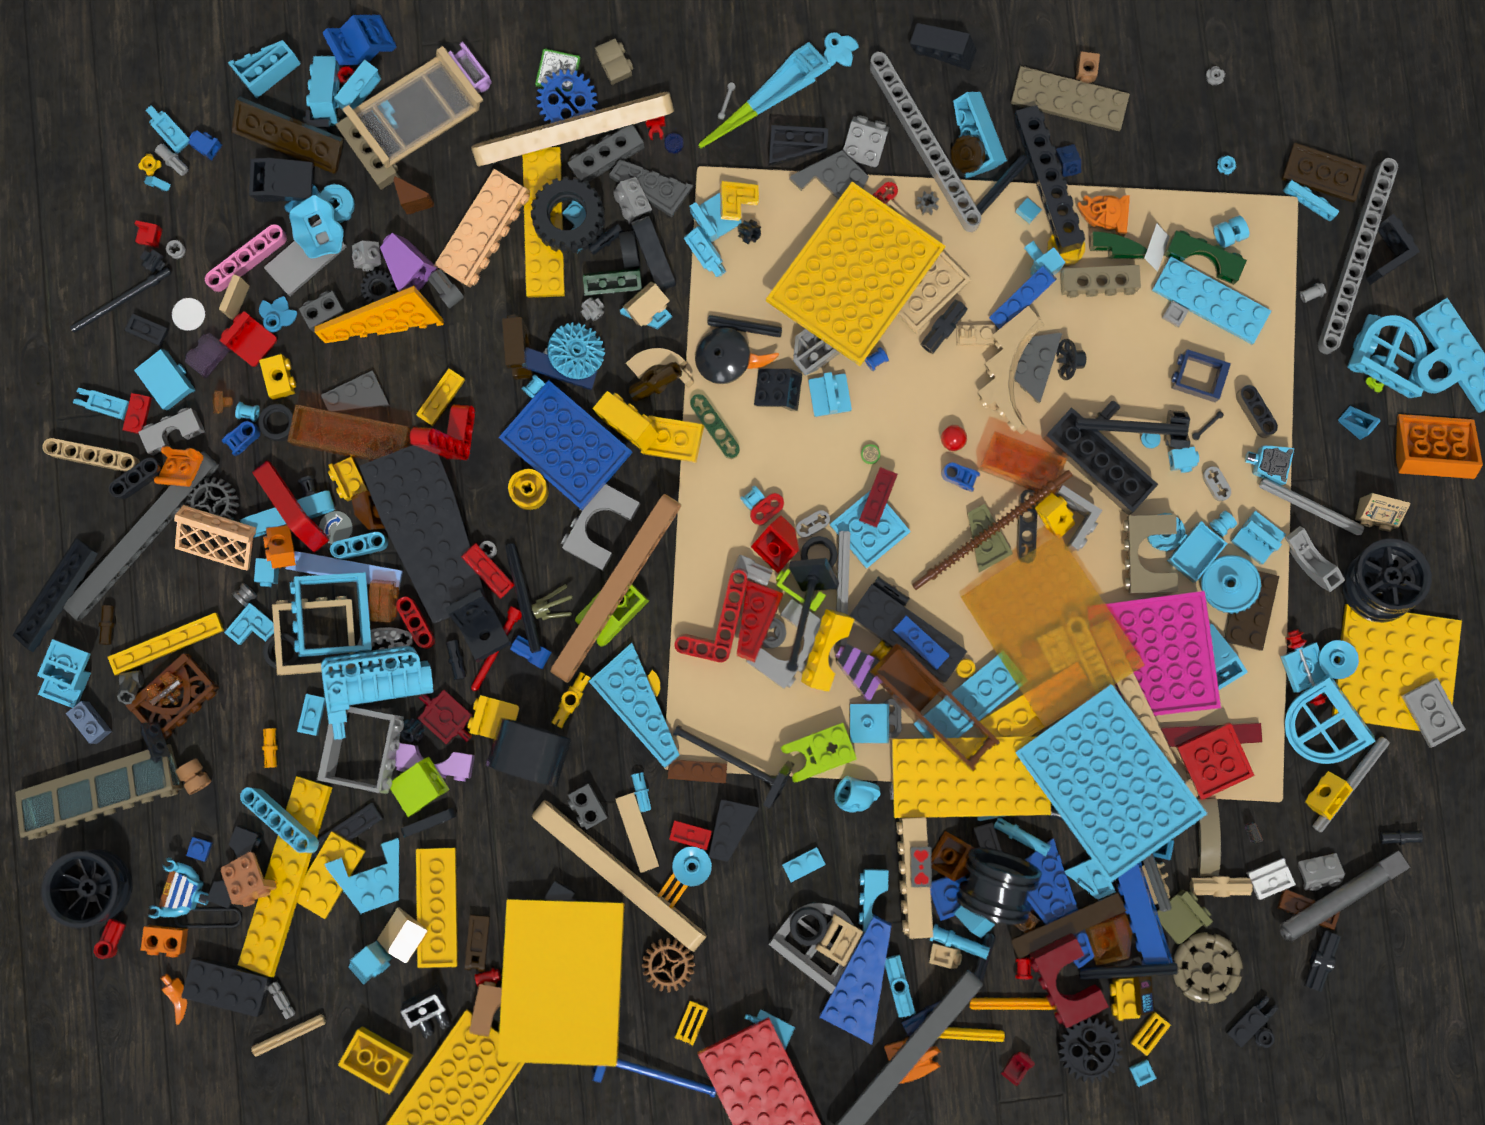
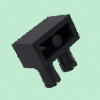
M438 985L402 1003L400 1012L409 1028L417 1025L423 1038H427L428 1035L431 1036L435 1032L428 1021L433 1016L436 1018L441 1029H445V1025L449 1027L452 1024V1021L445 1012L447 1000Z

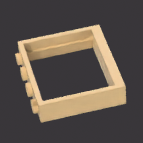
M347 596L335 597V600L328 601L327 598H316V602H308V599H301L302 609L346 606L348 645L355 646L352 599H347ZM288 600L276 601V604L272 605L277 676L321 672V663L282 666L279 611L292 610ZM350 663L346 665V668L351 669L355 664Z

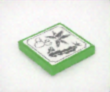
M544 49L536 87L544 88L541 82L548 83L546 76L552 79V72L558 76L560 69L563 74H566L567 69L570 70L571 75H573L575 70L578 73L580 56ZM565 82L562 88L565 92H570L573 89V84ZM558 87L555 88L556 91L562 92Z

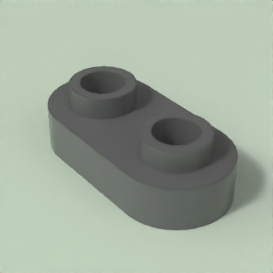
M888 699L883 704L893 705L895 708L894 712H889V725L892 724L895 727L893 732L889 731V738H895L902 730L901 707L894 699Z

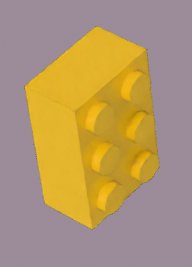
M607 391L593 407V410L602 421L644 453L659 436L655 430L657 427L651 423L652 420L644 414L640 415L634 406L630 403L627 405L616 393L612 395Z
M361 1027L355 1033L338 1065L390 1094L395 1089L413 1055L370 1030Z

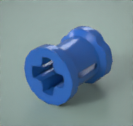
M881 347L865 359L871 371H875V368L883 362L889 361L888 356Z

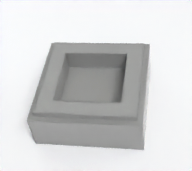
M1172 301L1162 318L1179 327L1189 310Z

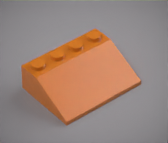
M1398 414L1396 443L1398 473L1475 479L1483 466L1475 420Z

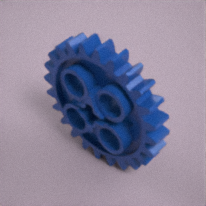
M560 69L558 76L552 72V79L546 76L547 84L541 82L544 89L537 90L542 94V96L536 97L537 100L541 101L537 107L543 108L539 113L540 115H547L544 118L545 122L551 120L550 123L564 120L561 117V112L564 109L571 110L570 118L590 113V111H596L592 105L598 102L592 100V98L597 96V93H591L595 87H588L590 80L583 81L584 74L577 77L576 70L573 75L570 74L569 69H567L566 74H563ZM565 82L573 84V89L570 92L563 90L562 86ZM556 87H558L567 98L570 96L572 97L570 101L579 111L578 114H576L567 103L564 105L562 104L564 102V99L555 90ZM553 94L559 97V101L555 105L550 104L548 100ZM578 96H582L586 100L585 104L581 107L575 104V99Z

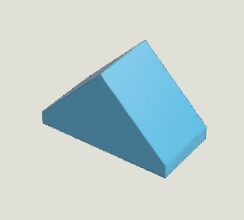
M961 905L953 912L973 934L981 939L995 925L991 920L978 916Z

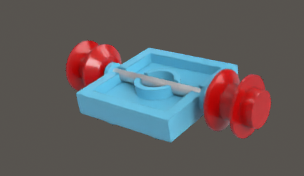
M1298 629L1288 632V636L1285 637V639L1291 642L1288 647L1295 650L1280 656L1294 693L1311 688L1322 681V677L1326 675L1319 665L1320 650L1317 642L1303 647L1307 640L1301 638L1304 632H1299ZM1321 693L1310 700L1309 703H1313L1314 706L1323 704L1328 696Z

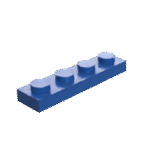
M1043 265L989 318L999 329L1002 328L1027 306H1030L1057 278Z

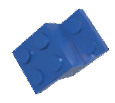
M352 15L341 28H326L323 32L339 65H361L364 60L369 62L378 52L393 51L396 48L380 15Z

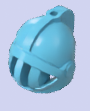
M845 776L836 788L834 799L838 807L844 811L851 813L864 811L871 806L873 801L878 799L880 788L876 784Z

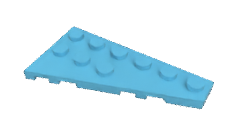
M631 643L589 682L666 768L680 754L634 645Z

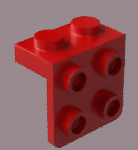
M243 311L242 314H238L235 317L233 325L222 333V338L219 341L252 367H255L259 364V360H262L277 342V338Z

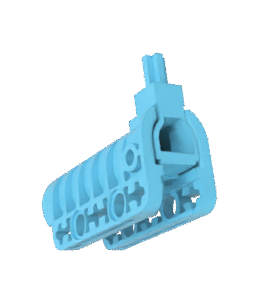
M411 646L325 658L321 663L329 724H332L334 740L346 738L344 722H347L345 710L349 709V705L433 693L430 665L428 661H420L416 650ZM390 657L394 658L391 663L385 662ZM350 663L355 664L351 669L346 668V665Z

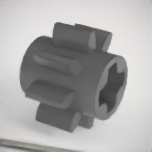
M924 191L923 197H917L916 199L920 203L916 206V209H921L922 215L929 213L931 216L933 209L938 210L939 208L935 204L939 201V198H935L933 192L926 194ZM930 201V204L926 206L925 203Z

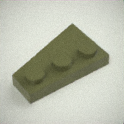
M985 504L967 513L972 539L975 538V535L979 536V532L983 533V529L987 530L988 525L992 526V523L995 522ZM996 531V535L992 534L991 539L988 537L987 542L983 541L982 545L979 544L977 545L978 548H974L979 572L1013 554L1001 531Z

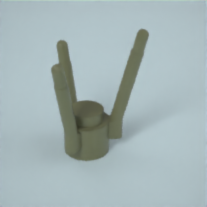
M567 585L561 586L547 596L536 600V603L531 605L536 619L542 617V620H546L548 618L572 615L571 612L548 614L551 612L550 607L572 599V595H569L551 603L547 602L548 599L567 588Z

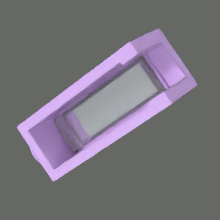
M462 42L460 44L461 51L455 55L451 51L448 54L478 93L484 92L492 84L490 77Z

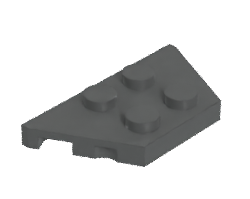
M1062 333L1033 336L1018 362L1014 381L1025 392L1027 391L1035 399L1036 403L1041 402Z

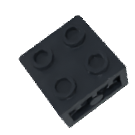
M759 369L754 405L757 407H783L790 411H798L803 374L793 369Z

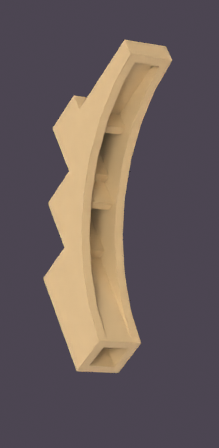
M1029 306L993 334V337L996 339L994 344L1000 352L985 363L989 368L987 373L993 380L978 391L982 397L979 400L986 409L990 407L993 411L997 410L1002 417L1006 416L1009 420L1007 422L1008 426L1013 432L1017 430L1020 434H1023L1028 429L1021 420L1015 403V373L1025 347L1044 326L1043 322Z

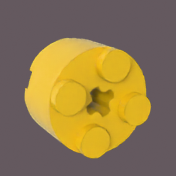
M524 469L516 472L508 484L511 499L523 509H538L548 498V484L544 477L536 470ZM531 485L533 490L527 493L524 489L525 487L529 488Z

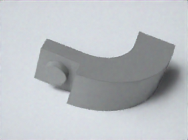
M1299 526L1285 537L1290 546L1289 551L1296 562L1322 588L1331 592L1345 581L1338 566L1326 560L1317 551L1303 527Z

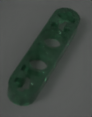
M701 394L694 395L690 400L693 412L704 425L723 455L728 459H735L740 453L738 443L708 400ZM696 399H698L699 401H704L702 403V406L706 411H704L702 415L699 414L702 412L700 407L694 406L696 404ZM707 414L714 415L715 421L712 424H707L704 421V417ZM719 429L724 430L726 433L725 438L722 440L715 437V432ZM729 438L731 439V441H728V444L731 447H736L735 454L733 455L732 453H726L728 451V448L725 444L723 445V447L720 445L722 443H725Z

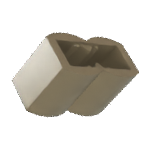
M613 39L595 48L611 85L632 76L631 70L633 66L630 59H625L623 55L625 49L621 42L617 43L616 39Z

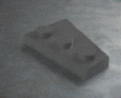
M373 370L321 395L330 413L361 408L367 409L376 406H390Z

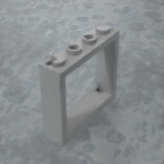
M349 706V709L345 710L346 718L348 712L390 720L378 783L373 785L335 777L342 739L334 740L332 724L328 725L317 780L388 794L392 785V772L396 766L395 757L400 746L399 738L404 727V717Z

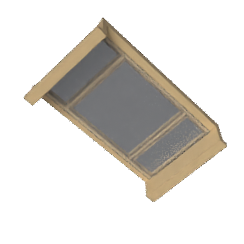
M442 46L437 49L436 58L353 110L348 105L343 108V111L387 169L478 111L480 102L483 99Z

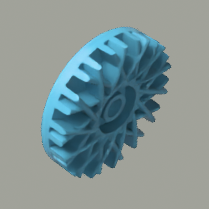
M573 322L570 325L567 323L564 327L561 325L548 342L547 352L551 364L558 372L569 378L584 379L590 377L599 369L604 361L603 356L605 352L603 351L605 348L601 347L603 341H599L600 337L596 338V331L591 332L592 328H589V330L585 329V324L582 327L580 323L577 326H573Z
M1228 555L1220 557L1211 563L1203 573L1201 586L1202 591H1205L1207 602L1213 608L1223 613L1233 614L1245 611L1247 608L1249 609L1256 602L1261 592V578L1258 570L1250 561L1240 556ZM1230 581L1235 582V586L1232 588L1228 587Z

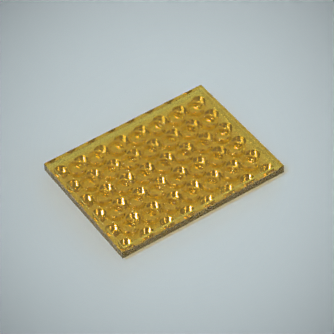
M1059 534L961 596V599L1045 728L1086 703L1109 685H1115L1145 666Z

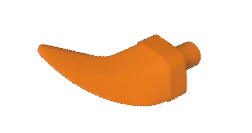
M750 353V362L747 369L768 365L779 356V353L762 356Z
M166 973L161 977V980L166 985L162 991L173 1002L176 1024L179 1025L187 1007V999L181 998L184 985L178 977L172 980Z

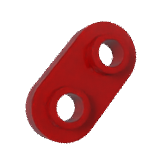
M777 493L768 495L751 510V521L756 525L766 524L783 509V497ZM774 500L777 501L778 506L772 507L771 502ZM757 513H762L764 517L757 519L756 515Z

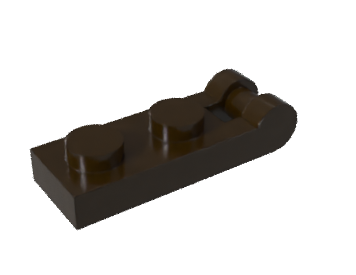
M470 915L465 970L478 969V971L485 972L490 916ZM473 955L479 956V961H473Z

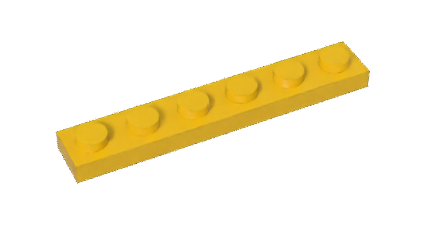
M213 613L108 657L114 675H119L224 631L218 613Z

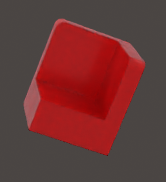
M135 220V225L139 228L136 243L158 248L162 229L156 224Z

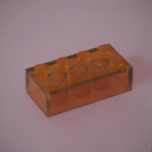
M994 431L979 470L1038 492V489H1043L1042 486H1047L1046 483L1048 481H1054L1062 474L1067 458Z

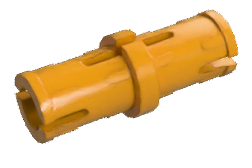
M276 728L263 729L264 746H262V750H264V768L277 767L276 750H278V746H276Z

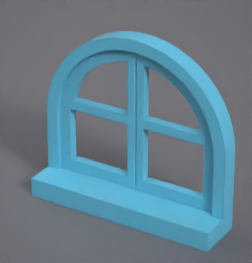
M1396 315L1381 317L1372 321L1364 329L1349 365L1408 398L1420 397L1424 389L1418 387L1414 370L1416 364L1427 356L1425 340L1419 329L1408 319ZM1385 326L1398 327L1392 345L1374 334ZM1405 332L1414 344L1415 358L1399 349ZM1371 340L1389 349L1384 366L1365 357ZM1396 354L1414 363L1409 380L1390 371Z
M1327 674L1322 677V681L1302 692L1293 700L1285 718L1286 735L1294 750L1302 757L1322 764L1343 761L1375 742V736L1331 675ZM1325 692L1338 710V713L1320 724L1306 703ZM1303 706L1316 724V727L1298 737L1295 729V720ZM1344 719L1358 739L1339 750L1325 729ZM1321 732L1335 752H1317L1308 748L1303 743Z

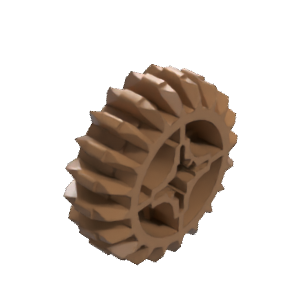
M670 938L666 939V944H663L662 939H660L659 947L655 943L652 944L654 951L649 948L646 950L650 957H643L645 961H648V963L642 964L643 968H648L643 974L651 975L647 979L648 983L655 980L652 987L655 988L658 983L661 984L660 991H663L664 986H667V992H671V986H674L675 991H678V983L685 987L686 984L683 979L686 981L691 980L687 973L694 974V970L689 969V967L695 966V962H689V960L694 958V955L687 956L690 949L686 948L683 950L684 945L682 943L680 946H677V939H674L673 944H670ZM666 949L675 950L682 957L672 958ZM661 951L663 961L653 967V958ZM666 958L674 963L671 971L663 967L666 963ZM685 963L684 972L676 979L674 969L680 964ZM666 972L671 981L663 980L655 973Z

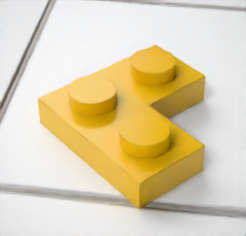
M721 182V219L739 221L741 219V204L757 205L759 203L758 185Z

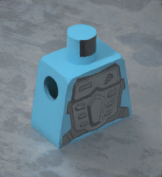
M1261 446L1257 453L1248 451L1245 456V462L1254 465V475L1262 479L1267 478L1282 486L1287 482L1294 448Z

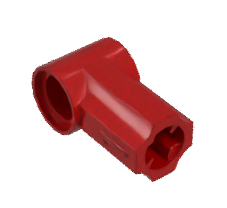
M114 919L108 920L100 941L94 947L96 957L106 959L116 955L117 945L126 924ZM105 944L109 947V952L106 955L102 950Z

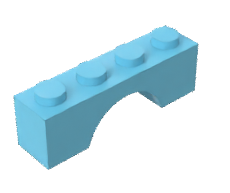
M864 869V873H860V885H863V893H860L859 904L863 905V913H859V925H862V931L864 932L873 917L872 906L874 900L881 893L888 891L887 869Z

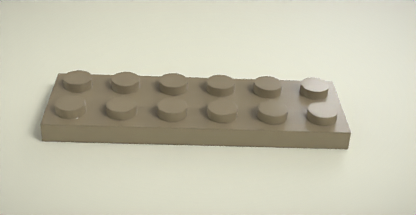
M1021 66L1011 104L1025 108L1038 105L1039 111L1120 131L1129 93Z

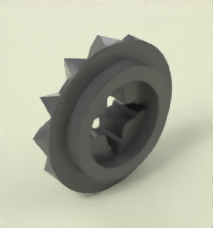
M774 618L769 628L771 630L775 626L777 627L774 632L777 639L771 636L764 640L762 646L776 648L784 642L786 628L779 619Z

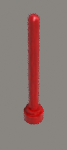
M510 606L507 612L508 620L503 627L507 636L514 623L522 618L521 611ZM499 651L486 658L471 686L473 691H477L481 686Z

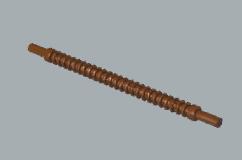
M1067 470L1054 481H1048L1046 483L1047 486H1042V490L1038 489L1037 493L1033 492L1032 497L1028 496V500L1024 499V503H1019L1020 506H1015L1014 510L1010 509V513L1006 512V516H1001L1002 519H997V522H993L992 526L988 525V529H983V533L979 532V536L975 535V538H971L970 542H966L965 546L961 545V549L957 548V552L953 551L952 555H948L947 559L943 558V562L939 561V565H934L935 568L928 569L924 576L912 584L914 589H919L931 579L935 580L938 574H942L943 570L947 571V567L951 568V564L955 565V561H960V558H964L965 554L969 555V551L973 552V548H978L977 545H982L983 541L987 542L988 537L991 539L992 534L996 535V531L1000 532V529H1004L1005 525H1009L1010 521L1014 522L1013 519H1018V515L1022 516L1023 512H1027L1028 508L1032 509V505L1036 506V502H1041V498L1045 499L1046 495L1050 496V492L1054 493L1058 490L1057 487L1071 478L1073 474L1070 470Z

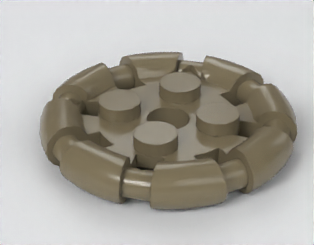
M1207 932L1197 933L1188 937L1189 940L1179 945L1173 957L1174 963H1177L1179 970L1177 975H1173L1177 987L1180 986L1183 990L1182 993L1186 997L1198 1003L1203 1001L1207 1002V1004H1214L1227 999L1226 996L1230 993L1233 994L1241 982L1240 970L1243 969L1239 952L1231 946L1232 943L1228 939L1215 933L1214 935H1209ZM1207 942L1212 943V949L1206 948ZM1194 946L1197 951L1191 954L1189 949ZM1223 950L1228 953L1226 957L1220 954ZM1182 961L1187 962L1186 969L1182 968ZM1206 962H1209L1212 967L1209 973L1202 971V965ZM1227 967L1233 968L1232 975L1227 974ZM1189 978L1193 981L1190 986L1186 983ZM1223 983L1225 987L1222 990H1219L1217 986ZM1202 987L1208 988L1207 994L1201 992Z

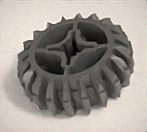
M213 477L211 481L205 478L204 483L198 482V488L192 487L194 493H188L192 498L191 500H186V503L191 504L189 507L198 510L208 509L211 514L233 520V517L230 515L232 513L237 514V511L233 509L234 507H239V504L234 502L239 497L233 495L236 490L234 488L230 489V483L225 484V480L220 479L218 481L217 478ZM213 489H221L225 497H217ZM205 493L204 500L199 502L201 496ZM211 500L216 501L214 507L209 506ZM226 505L224 511L220 514L221 507Z

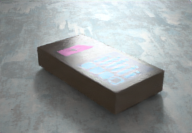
M1151 976L1134 977L1137 1015L1154 1013Z

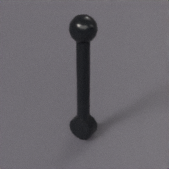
M1218 411L1216 416L1198 433L1196 432L1192 435L1193 440L1200 439V435L1218 419L1223 418L1224 413Z

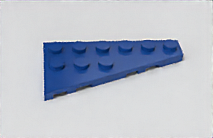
M1054 838L1046 842L1051 845L1046 856L1035 851L1025 859L1038 867L1042 872L1037 890L1029 891L1027 900L1044 924L1078 910ZM1085 930L1074 934L1085 955L1073 961L1078 968H1081L1094 958Z
M873 915L837 982L836 988L820 1014V1018L871 1045L891 930L889 922Z

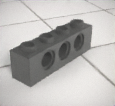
M632 124L620 127L617 133L612 136L611 134L605 136L599 144L590 145L584 153L572 156L567 163L574 177L580 178L582 183L584 181L588 183L616 166L619 160L624 161L642 150L644 142ZM619 141L626 142L623 147H618L616 144ZM605 150L610 152L606 157L600 155ZM588 160L594 161L592 166L584 165Z

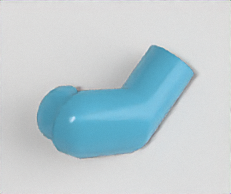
M1374 355L1371 357V360L1384 366L1387 356ZM1393 362L1390 371L1395 373L1399 368Z

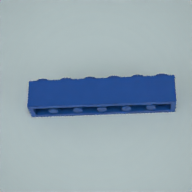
M1140 861L1118 877L1120 882L1118 889L1120 894L1124 895V907L1126 913L1130 914L1131 917L1130 928L1133 933H1136V947L1138 952L1142 953V965L1173 963L1156 906L1142 869L1143 865Z

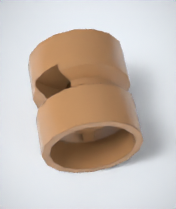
M198 759L187 762L175 771L179 780L185 782L184 788L189 795L200 791L211 783L207 773L202 772L203 767Z

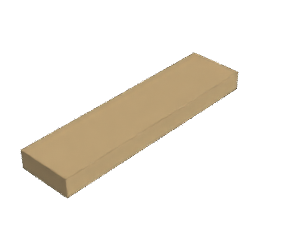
M634 792L616 798L615 800L640 872L659 867Z

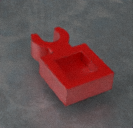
M665 115L646 120V127H652L649 131L650 140H653V134L656 132L660 134V139H663V131L660 127L665 126Z

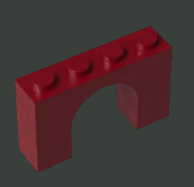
M1072 933L1030 953L1032 958L1030 965L1034 972L1038 971L1040 975L1038 982L1043 990H1047L1048 995L1046 999L1051 1007H1055L1056 1012L1054 1016L1059 1024L1063 1023L1068 1028L1108 1008V1004L1096 984L1073 995H1065L1057 990L1056 978L1059 971L1065 965L1085 956L1077 938Z

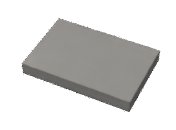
M1434 678L1401 696L1429 748L1466 730L1438 678Z

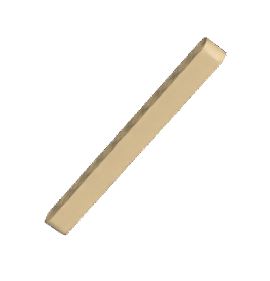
M662 92L473 145L471 148L477 166H482L664 116L674 112L669 92Z
M543 800L534 811L532 817L688 949L695 952L707 937L697 925L675 907L670 908V903L661 896L658 897V893L551 803Z

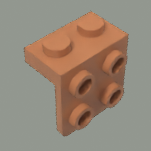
M248 852L221 868L232 904L243 905L244 907L255 903L254 900L270 895V891L277 888L274 880L263 879L253 852Z

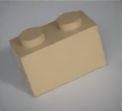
M650 282L627 302L623 308L636 324L645 326L653 320L652 317L657 312L660 313L667 307L666 304L669 300L655 283Z

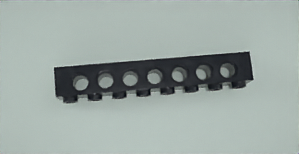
M1038 105L1017 110L1014 121L1026 157L1029 160V165L1058 252L1063 254L1080 249L1085 241V234L1079 228L1078 214L1073 211V199L1071 195L1068 196L1067 181L1065 178H1062L1061 164L1055 158V146L1051 145L1049 129L1045 128L1043 123L1045 121L1042 111H1039ZM1034 126L1037 130H1031L1029 127ZM1035 143H1041L1043 146L1037 147ZM1040 160H1047L1049 163L1043 164ZM1046 177H1053L1054 181H1049ZM1056 193L1060 198H1054L1052 194ZM1057 211H1064L1066 215H1060ZM1063 228H1070L1072 232L1067 233Z

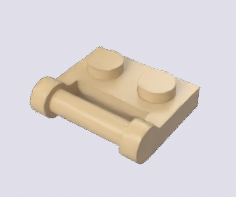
M834 914L832 917L833 921L820 944H817L815 949L842 966H846L864 931ZM839 925L843 926L834 945L829 950L827 946Z

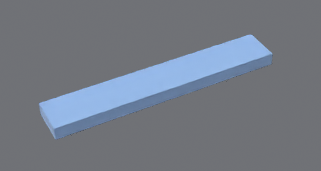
M294 551L296 565L285 568L315 575L366 572L367 584L396 590L400 589L403 574L401 570Z

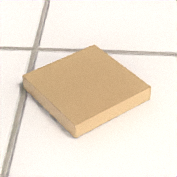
M237 275L232 276L219 307L221 312L233 320L238 315L249 289V285Z

